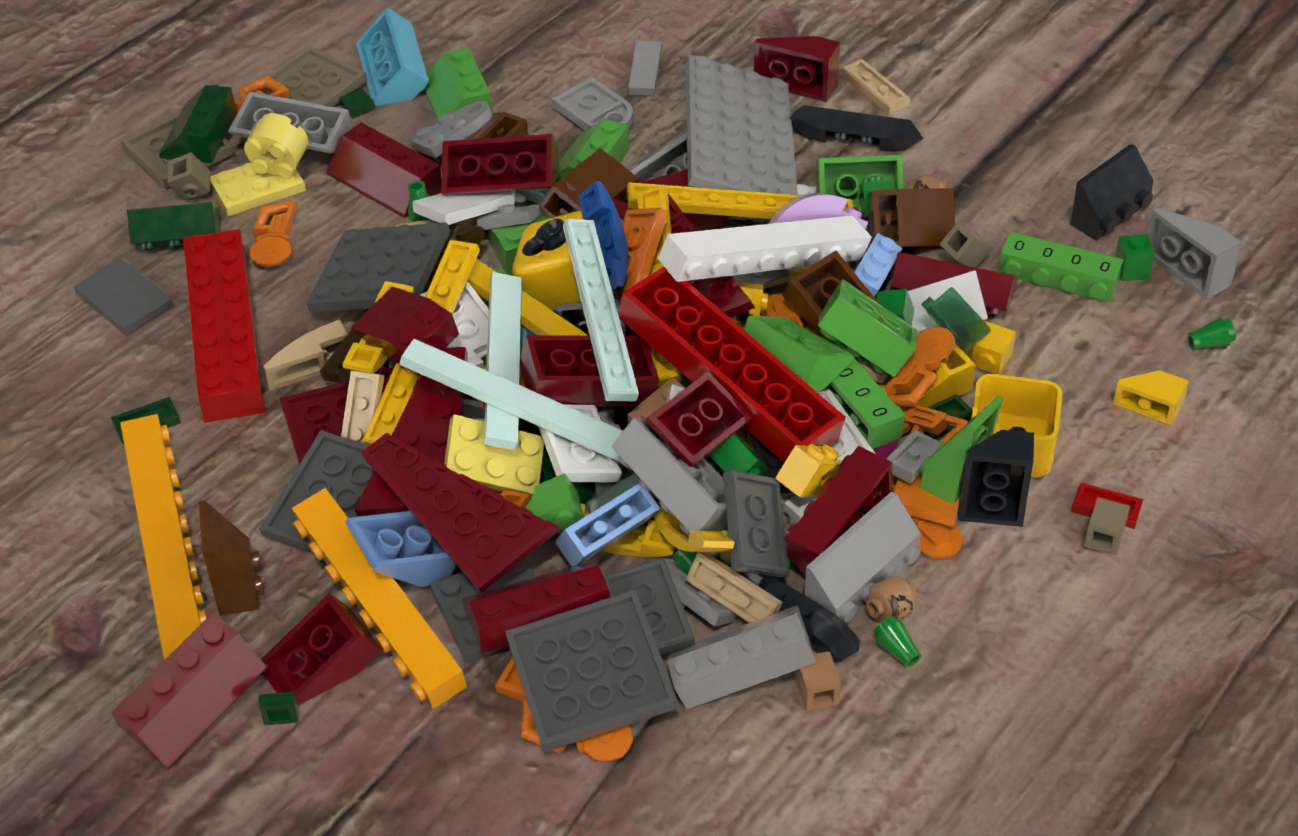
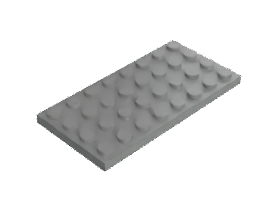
M689 55L686 61L688 185L697 188L798 195L792 123L789 119L791 112L788 83L778 78L771 79L761 76L754 71L740 70L730 64L716 63L703 56Z

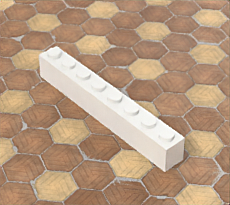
M852 215L668 234L658 259L675 281L681 282L812 266L835 250L845 262L861 260L872 237Z

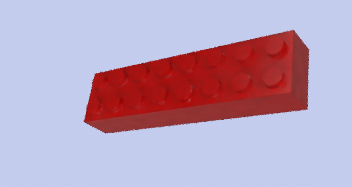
M241 230L222 231L183 238L197 393L204 423L265 413L247 260Z
M663 266L622 292L619 318L691 382H695L705 373L709 372L753 417L745 429L782 462L785 463L795 445L809 446L813 444L822 446L825 444L832 446L839 440L846 417L687 281L676 282Z

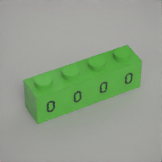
M1010 231L1000 254L998 272L1014 275L1018 280L1111 303L1120 281L1124 259Z
M837 338L829 341L850 353ZM853 358V361L825 389L829 388L872 449L902 438L905 415L902 409L896 406L887 396L884 388L878 386L870 377L868 370Z

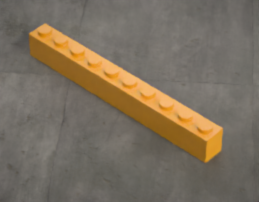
M158 414L120 423L163 658L165 660L207 617L205 610L199 611L198 606L203 605L204 601L200 585L194 586L193 581L199 580L195 561L189 562L188 557L194 556L190 537L184 538L183 535L189 532L186 515H179V510L185 508L181 491L175 492L174 488L180 487L176 468L170 469L171 465H175L172 447L165 446V444L171 443L167 425L161 426Z

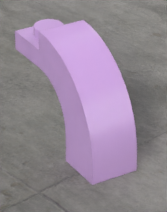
M812 193L797 197L786 203L775 213L769 224L851 215L864 229H866L868 222L861 219L863 213L855 209L846 207V210L843 211L847 199L831 194Z

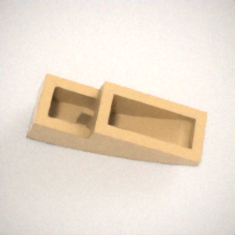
M337 320L321 326L291 342L275 354L263 366L269 391L320 375L322 367L341 342L348 336L341 321Z

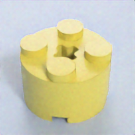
M275 113L264 115L256 123L244 145L246 156L252 162V169L260 174L268 173L275 176L279 174L281 177L289 178L296 169L309 143L304 129L300 126L298 129L290 124L292 120L284 115Z

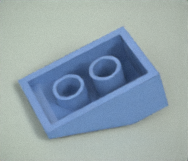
M410 511L347 518L345 522L375 572L420 587L428 586L432 582L451 576L456 566L454 561Z

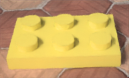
M252 162L210 176V186L228 216L306 191L305 183L296 169L289 178H284L279 174L275 176L268 173H257L251 167Z
M453 415L450 419L444 464L454 472L462 473L489 489L500 492L505 489L529 493L532 498L535 486L540 482L544 441L542 436L518 430L516 450L484 445L483 421Z

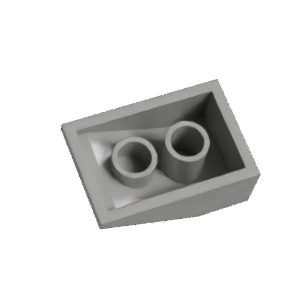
M1157 207L1152 210L1147 234L1155 252L1153 261L1206 300L1231 286L1242 243L1239 239L1220 226Z

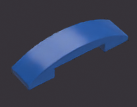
M596 181L578 196L583 220H594L612 293H615L623 287L627 275L628 251L621 219L610 195L603 184Z

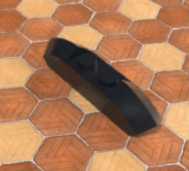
M806 105L797 109L789 118L792 125L799 132L811 139L825 143L828 135L833 134V139L848 141L849 137L859 138L860 143L875 144V140L880 141L879 150L892 151L910 147L924 139L912 121L908 119Z
M736 571L782 601L779 612L798 605L812 650L815 653L830 651L833 662L838 663L859 651L860 640L845 622L825 607L774 576Z

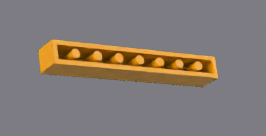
M322 489L292 507L296 521L292 522L296 532L301 539L306 537L311 543L308 546L316 560L319 562L323 559L326 562L327 566L324 568L334 584L337 582L342 584L344 588L341 589V592L351 607L356 604L361 610L358 612V616L368 630L373 627L377 632L375 639L383 649L382 651L384 653L390 651L395 658L392 662L398 673L402 677L408 675L412 680V683L409 685L420 702L425 699L430 707L435 709L466 689L467 684L462 669L393 577L373 570L345 523L348 517L327 489Z

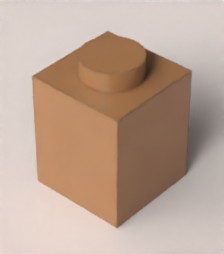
M830 651L814 653L817 663L795 670V680L806 711L835 706L840 703L841 682Z

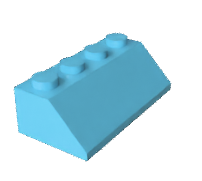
M386 8L356 42L362 68L367 75L370 97L375 102V106L413 100L419 92L424 91L429 82L411 22L391 9Z

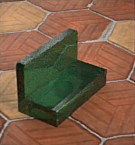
M950 287L935 301L928 297L921 304L925 312L939 327L947 328L952 332L956 345L965 354L991 332L990 327L953 287Z

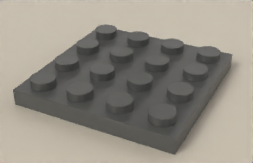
M429 222L420 225L404 224L396 227H375L372 229H350L344 231L306 303L310 313L370 309L375 304V300L385 281L413 286L414 294H422L451 232L447 222Z
M321 430L259 528L262 536L311 552L308 546L311 543L307 537L301 539L292 522L296 521L292 507L324 488L327 489L348 518L360 517L356 515L354 509L374 471L361 454L369 446Z
M636 589L505 631L543 752L679 708Z

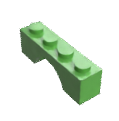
M565 473L536 485L533 496L525 507L537 517L556 524L559 531L567 529L584 518L578 492Z

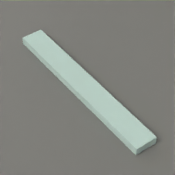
M565 219L563 230L605 400L637 401L639 392L594 220Z
M492 272L489 288L486 371L519 385L521 277ZM485 403L484 445L516 450L519 417Z
M416 339L412 340L401 356L399 363L401 366L619 461V455L611 447L623 432L616 427Z

